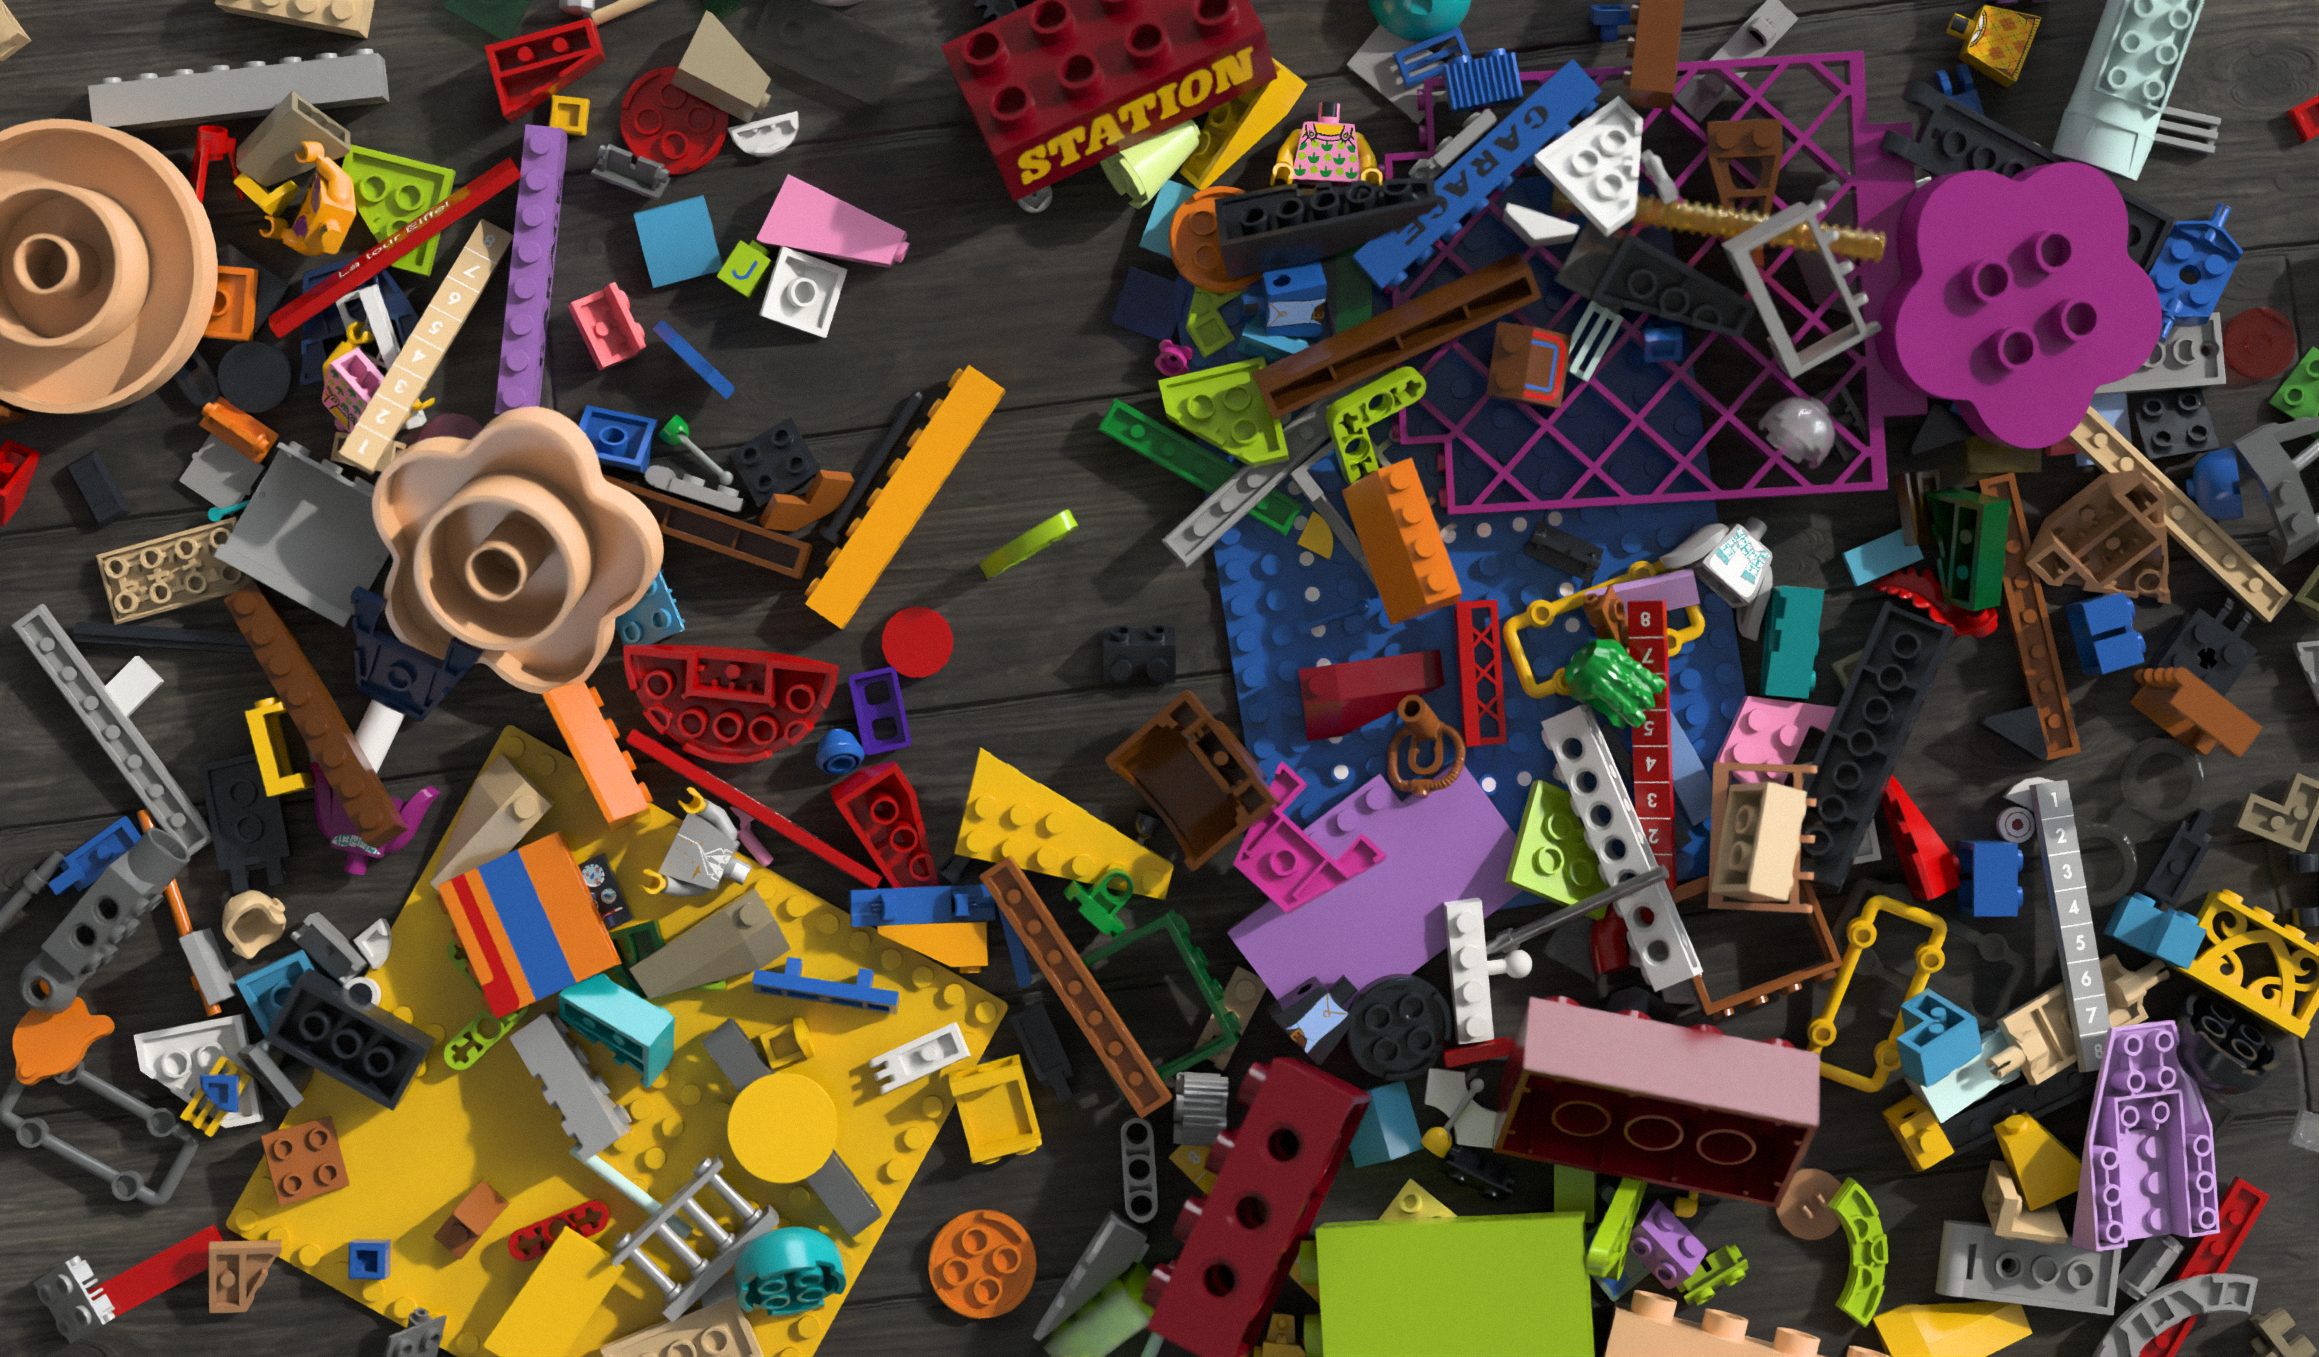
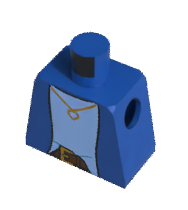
M1320 261L1265 271L1261 277L1260 293L1241 294L1240 307L1242 316L1260 315L1264 331L1268 335L1322 337L1327 283Z

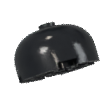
M2202 991L2193 992L2171 1019L2174 1020L2180 1035L2179 1045L2176 1046L2178 1062L2187 1075L2197 1084L2210 1091L2224 1095L2248 1093L2259 1087L2280 1063L2279 1048L2271 1047L2264 1036L2267 1028L2252 1013L2220 996L2219 1002H2216L2206 997ZM2205 1009L2192 1025L2190 1022L2191 1017L2196 1012ZM2236 1016L2241 1026L2226 1042L2224 1040L2227 1035L2226 1031L2234 1023Z

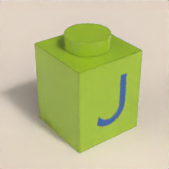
M740 240L717 277L720 281L751 300L774 265L767 258L770 251L753 240L749 245Z

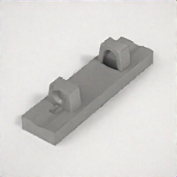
M1767 0L1709 61L1763 57L1798 18L1781 1ZM1749 32H1758L1763 38V43L1761 44ZM1748 72L1736 74L1742 79ZM1715 74L1695 75L1674 98L1673 102L1698 125L1727 95L1731 88Z

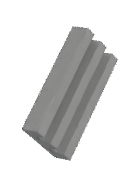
M2165 106L2161 116L2209 126L2208 130L2165 120H2159L2157 128L2206 138V142L2204 144L2155 133L2153 143L2208 155L2214 154L2216 147L2214 143L2219 133L2217 129L2221 124L2222 118Z

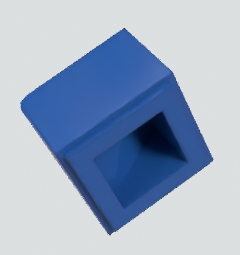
M353 1239L349 1242L348 1279L385 1280L389 1277L391 1239Z

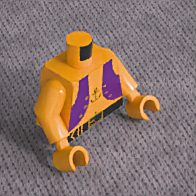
M314 141L300 142L306 151L295 152L294 155L297 162L301 164L314 163L317 165V168L292 220V228L289 229L287 221L283 218L265 216L264 218L270 220L272 224L271 231L260 229L259 232L266 238L283 239L285 245L305 256H322L325 252L335 255L338 253L356 215L353 180L329 157L324 158V148L321 143Z

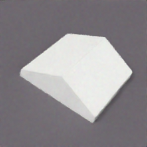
M1510 203L1507 204L1502 218L1530 248L1572 242L1578 229L1577 225Z
M781 246L759 315L784 326L826 338L848 269Z

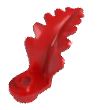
M1908 567L1907 574H1904L1901 569H1897L1894 571L1893 577L1887 574L1882 580L1875 582L1873 585L1875 591L1887 592L1888 595L1898 594L1900 599H1912L1915 607L1929 610V615L1934 622L1954 627L1955 637L1971 634L1974 638H1982L1991 634L1997 628L1998 623L1996 620L1998 615L1993 607L1971 611L1944 604L1940 580L1938 582L1935 580L1934 574L1930 569H1924L1920 577L1914 567Z

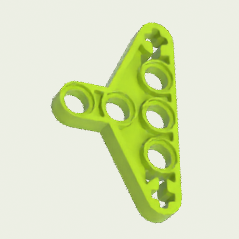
M1622 1178L1590 1248L1585 1266L1586 1273L1619 1281L1626 1262L1630 1234L1648 1182Z

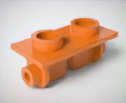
M219 396L218 400L213 404L207 403L201 412L204 416L199 424L201 427L258 465L262 463L280 436L246 412L231 405L222 396Z

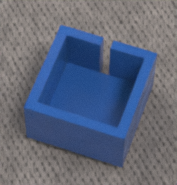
M2124 592L2102 594L2064 605L2083 675L2105 674L2145 662L2143 658V653L2146 652L2144 639L2132 627V619L2136 616L2135 608L2129 597L2126 598Z
M1957 840V858L1962 873H1972V880H1959L1961 885L1957 887V912L1970 916H2018V908H2021L2023 905L2022 887L2018 886V872H2021L2023 868V854L2021 850H2018V843L2000 840Z

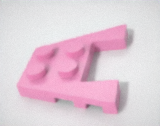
M1744 696L1715 762L1793 765L1809 727L1826 734L1837 707ZM1732 771V779L1737 784L1771 782L1783 786L1788 776V773Z

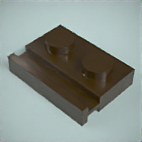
M1939 469L1894 475L1905 547L1938 542L1937 536H1932L1931 525H1935L1932 504L1931 502L1927 503L1925 491L1942 489Z

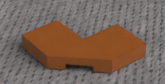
M819 470L805 496L773 494L759 521L763 529L796 531L839 509L851 489L854 479L850 473Z

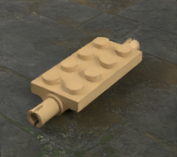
M2109 954L2100 959L2111 1027L2139 1024L2149 1018L2142 1005L2143 996L2146 995V990L2169 978L2168 970L2159 972V970L2166 967L2164 962L2156 958L2148 965L2134 972L2122 967L2116 954ZM2064 981L1997 1020L2010 1047L1988 1058L1986 1065L1987 1068L1993 1065L1996 1066V1068L1989 1072L1998 1080L2014 1069L2021 1067L2030 1085H2038L2078 1061Z

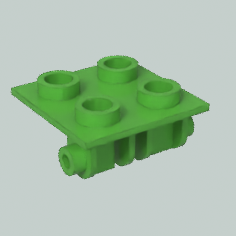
M2315 347L2310 349L2269 401V404L2293 419L2319 416V350ZM2319 431L2310 435L2317 440L2319 438Z

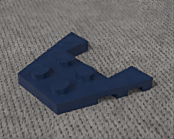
M359 256L303 272L302 294ZM385 268L350 292L378 284L391 322L396 321L404 347L421 317ZM361 297L345 302L350 316L364 322L367 314ZM336 302L303 323V340L301 341L302 372H300V383L303 387L324 382L322 366L329 357L325 342L346 336V329Z
M357 586L351 593V604H354L355 607L352 628L357 637V648L354 650L357 691L422 722L481 657L485 649L468 644L454 636L450 640L443 661L402 643L398 638L379 630L387 599L360 586Z

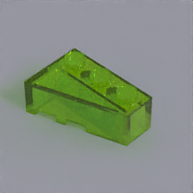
M1140 1262L1120 1280H1114L1101 1292L1102 1295L1094 1301L1090 1299L1075 1312L1076 1316L1069 1322L1067 1320L1063 1321L1049 1333L1052 1337L1044 1346L1046 1352L1051 1357H1105L1149 1323L1154 1309L1141 1303L1143 1291L1151 1277V1274Z

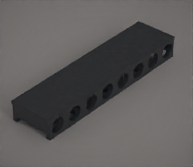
M1885 600L1811 765L1817 766V773L1807 774L1803 783V791L1806 792V798L1816 799V806H1806V813L1801 821V835L1815 836V843H1801L1800 872H1814V880H1802L1839 895L1955 636L1954 627L1944 626L1895 607L1891 602Z

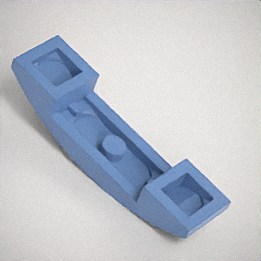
M1670 710L1673 790L1691 825L1695 826L1712 816L1713 783Z

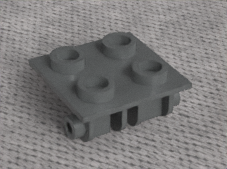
M416 1308L409 1315L407 1329L389 1336L384 1357H436L443 1337L447 1316L443 1315L432 1319L426 1309Z

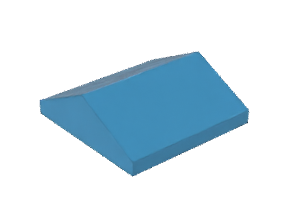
M303 949L235 981L265 1037L297 979L309 968L319 973Z
M1393 1081L1364 1090L1373 1095V1098L1349 1147L1355 1168L1390 1161L1424 1148V1145L1420 1142L1422 1138L1405 1081Z

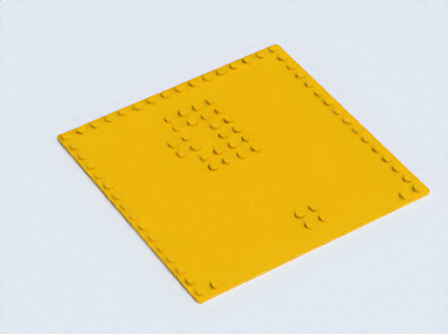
M514 725L506 726L476 780L503 753L556 801L509 853L557 831L564 832L578 865L605 853L635 919L608 930V933L658 919L666 945L752 888L756 889L768 907L791 948L759 970L784 974L787 957L802 959L801 963L803 964L801 977L856 985L859 968L873 970L872 988L899 992V1005L896 1015L755 993L752 985L754 971L727 978L725 991L686 989L653 999L644 998V1000L654 1006L665 1008L675 1017L673 1060L649 1088L639 1082L643 1076L625 1062L620 1066L612 1059L616 1054L598 1040L594 1045L572 1026H570L571 1032L568 1033L575 1045L581 1044L591 1058V1062L588 1065L595 1075L601 1074L611 1088V1092L608 1093L615 1105L621 1104L626 1109L632 1120L629 1123L632 1131L596 1154V1156L663 1205L694 1176L692 1171L699 1162L706 1157L712 1159L719 1153L723 1157V1168L718 1173L754 1209L758 1207L762 1210L769 1203L778 1212L779 1223L772 1230L785 1227L810 1228L823 1233L835 1243L842 1256L846 1276V1288L841 1295L834 1292L824 1298V1306L795 1315L768 1316L767 1310L756 1308L749 1313L745 1311L764 1357H813L956 1102L949 1084V1072L977 1065L1007 1012L1008 1004L999 997L919 952L878 934V929L872 926L851 927L849 913L771 869L762 867L758 862L738 851L734 857L752 866L743 886L724 877L718 889H711L706 895L677 897L660 892L650 894L640 889L639 885L647 887L653 881L652 876L642 873L645 869H650L663 876L658 871L683 820L650 802L648 806L651 813L611 832L575 760ZM475 780L391 929L392 946L387 960L378 970L372 969L370 966L364 976L376 981L380 987L381 1000L378 1004L379 1007L437 1039L404 1100L392 1111L314 1068L312 1079L301 1094L304 1100L294 1109H289L279 1129H286L332 1116L350 1185L279 1206L264 1154L227 1219L226 1225L228 1229L249 1241L281 1240V1253L278 1257L405 1328L408 1326L410 1313L414 1312L416 1308L426 1309L432 1319L443 1315L447 1316L439 1347L457 1357H499L483 1347V1342L544 1256L542 1255L526 1262L513 1258L508 1250V1241L516 1230L585 1201L597 1199L603 1201L608 1206L611 1215L610 1221L601 1232L586 1239L612 1254L614 1251L612 1246L624 1233L629 1232L633 1234L652 1215L569 1154L573 1146L577 1142L580 1143V1141L566 1134L561 1125L563 1122L561 1116L564 1114L561 1109L556 1110L553 1106L549 1105L541 1089L545 1082L542 1077L536 1080L531 1075L509 1038L548 1011L552 1010L557 1015L559 1013V994L563 989L532 1003L529 1013L471 1067L464 1070H456L448 1066L444 1059V1050L448 1042L485 1009L481 1001L482 994L448 958V945L454 939L451 928L455 927L450 914L445 915L438 904L437 895L440 892L430 884L476 783ZM464 947L460 948V952L457 954L460 959L468 957ZM613 969L601 972L607 975L612 982L625 989H630L626 979L618 976ZM799 1015L806 1023L814 1044L815 1057L810 1059L803 1057L776 1067L773 1070L775 1073L799 1074L813 1080L825 1090L834 1104L838 1121V1134L834 1149L878 1205L883 1215L856 1237L852 1238L845 1231L806 1179L792 1183H774L762 1180L747 1171L735 1157L728 1138V1119L731 1108L740 1093L714 1061L701 1039L730 1017L742 1028L768 1063L769 1060L759 1035L793 1022L792 1018ZM484 1018L479 1023L478 1030L481 1036L490 1039L497 1034L498 1026L493 1019ZM958 1023L970 1052V1057L881 1095L879 1088L886 1083H890V1077L876 1082L874 1074L886 1069L883 1063L878 1067L870 1068L869 1060L949 1024ZM470 1031L466 1034L467 1037L472 1039L468 1044L463 1047L454 1046L457 1052L454 1056L456 1061L464 1059L468 1062L467 1052L473 1046L478 1045L480 1051L484 1047L473 1039ZM484 1180L510 1204L468 1253L459 1260L433 1236L452 1215L456 1207ZM708 1183L703 1185L692 1196L728 1234L732 1232L735 1235L745 1226L743 1224L744 1219ZM589 1207L588 1214L581 1219L576 1220L575 1213L570 1214V1216L575 1220L577 1233L580 1234L583 1233L579 1229L580 1225L592 1221L594 1226H598V1220L602 1217L600 1211L594 1212ZM680 1207L674 1214L693 1228L686 1239L682 1240L701 1259L705 1257L709 1260L718 1251L716 1249L718 1244ZM561 1220L553 1221L549 1228L551 1236L556 1239L565 1225L568 1227V1225ZM537 1227L536 1229L540 1234L531 1239H526L524 1234L520 1235L521 1241L517 1243L518 1249H526L527 1253H531L530 1247L542 1240L544 1248L548 1247L549 1245L542 1237V1228ZM654 1232L639 1246L674 1283L679 1282L682 1285L692 1276L690 1274L691 1269ZM353 1239H391L390 1276L385 1280L348 1279L349 1242ZM626 1258L623 1261L626 1263L625 1269L563 1357H603L601 1353L603 1345L668 1319L662 1313L663 1302L665 1301L663 1296L665 1294L632 1261ZM735 1265L731 1267L723 1276L733 1273ZM701 1297L686 1311L702 1305Z

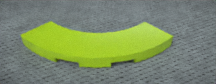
M1848 1177L1827 1205L1843 1225L1850 1249V1266L1847 1281L1835 1305L1856 1323L1866 1328L1880 1303L1885 1286L1882 1283L1885 1274V1264H1888V1244L1875 1204L1866 1191L1854 1179Z

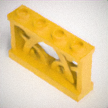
M2223 889L2222 892L2209 891L2206 896L2207 899L2196 917L2199 919L2196 925L2207 930L2205 935L2214 945L2208 948L2196 960H2193L2189 970L2172 965L2167 966L2285 1033L2304 1039L2310 1028L2309 1023L2319 1007V942L2313 945L2304 940L2306 934L2289 924H2286L2283 928L2272 922L2275 916L2262 908L2255 906L2251 910L2242 905L2243 898L2230 890ZM2228 911L2235 917L2236 923L2233 927L2228 928L2224 921L2221 922V930L2227 938L2220 940L2213 930L2212 921L2219 912ZM2247 921L2258 926L2261 930L2246 931ZM2267 942L2275 957L2279 978L2272 976L2262 977L2253 981L2244 989L2240 986L2243 979V967L2239 957L2232 950L2252 943ZM2284 942L2288 943L2289 945L2295 947L2298 950L2292 952L2289 955V952ZM2223 955H2226L2233 965V971L2229 975H2223L2220 972V966L2224 963L2228 964L2226 960L2220 958ZM2303 958L2313 959L2318 966L2316 979L2307 984L2296 983L2294 976H2303L2311 971H2305L2300 967V962ZM2265 985H2280V991L2272 989L2273 996L2270 999L2263 997L2262 988ZM2295 990L2308 992L2295 1017L2292 1016Z

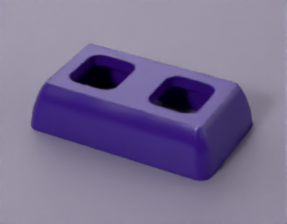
M886 667L851 675L849 677V685L864 753L872 755L909 747L911 745V737L896 669L894 667ZM881 681L886 682L890 694L889 701L876 705L868 704L865 686ZM893 717L896 722L897 735L893 738L877 740L874 736L873 721L879 718Z

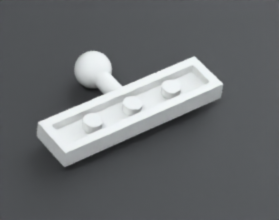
M1479 898L1443 902L1456 1041L1460 1045L1494 1040L1489 975L1507 973L1513 978H1523L1532 969L1531 957L1523 950H1513L1504 959L1487 961L1482 901Z

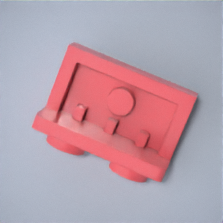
M615 282L608 284L599 292L573 301L568 305L570 313L599 371L634 358L646 348L644 330L639 323H635L629 311L630 303L624 291L619 290Z

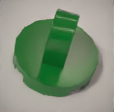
M1113 868L1106 871L1090 889L1073 880L1063 893L1069 901L1076 898L1081 902L1078 911L1106 935L1111 932L1112 938L1116 940L1126 930V926L1116 913L1130 899L1134 886L1130 875L1123 869ZM1114 877H1121L1127 882L1126 890L1120 895H1112L1107 891V883Z

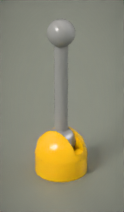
M1480 1078L1473 1079L1470 1083L1471 1089L1444 1127H1433L1425 1133L1420 1142L1428 1150L1441 1158L1446 1156L1452 1145L1451 1128L1475 1094L1484 1089V1081Z

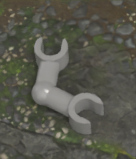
M1650 149L1640 153V163L1644 170L1643 174L1645 177L1651 175L1663 203L1666 205L1678 199V191L1664 170L1661 159L1653 155Z

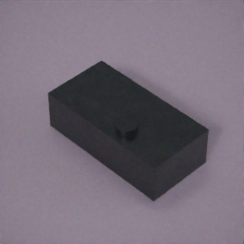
M309 968L297 979L264 1040L394 1111L404 1100L437 1039Z

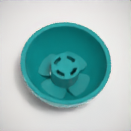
M1368 0V4L1376 21L1387 31L1401 39L1421 43L1457 28L1466 17L1472 0Z

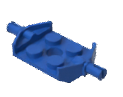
M2218 203L2208 221L2175 222L2149 274L2161 304V329H2163V332L2158 340L2159 342L2166 341L2171 328L2175 324L2187 327L2207 324L2243 253L2242 249L2223 227L2231 212V208L2228 205L2221 217L2219 214L2224 204ZM2191 271L2197 276L2198 282L2192 285L2186 284L2180 279L2179 273Z

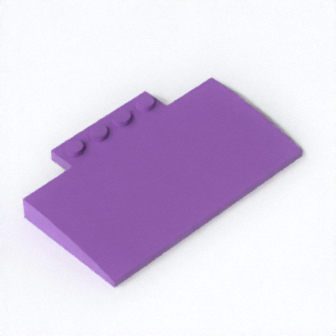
M1453 762L1430 778L1431 781L1448 775ZM1464 765L1455 783H1451L1452 785L1448 786V788L1432 791L1431 794H1428L1427 798H1417L1414 794L1410 793L1401 801L1382 775L1378 773L1302 830L1334 860H1337L1361 833L1387 855V858L1380 864L1288 915L1269 898L1226 930L1227 934L1277 1000L1311 977L1316 976L1329 988L1344 974L1358 989L1343 1004L1348 1009L1359 991L1370 982L1391 974L1410 975L1447 947L1443 902L1479 898L1482 901L1484 920L1523 891L1520 888L1505 883L1517 836Z

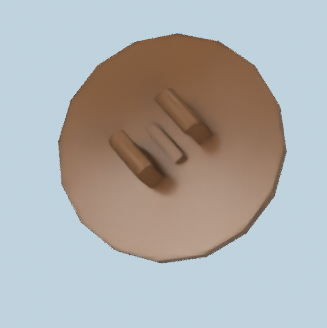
M1816 1168L1797 1171L1779 1208H1776V1214L1782 1226L1792 1235L1805 1240L1822 1239L1834 1233L1841 1225V1222L1827 1205L1842 1186L1841 1183L1830 1173Z

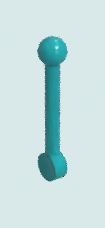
M250 500L222 509L213 507L208 511V518L213 522H217L224 515L246 509Z

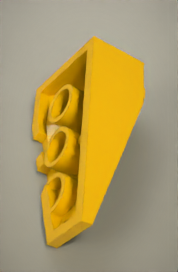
M1273 59L1277 79L1208 111L1209 114L1202 130H1199V145L1184 161L1180 171L1199 190L1202 191L1209 187L1289 113L1306 88L1307 84L1275 59Z
M1990 1300L1969 1303L1943 1302L1928 1305L1904 1304L1872 1317L1884 1351L1890 1357H1986L2032 1334L2021 1304Z

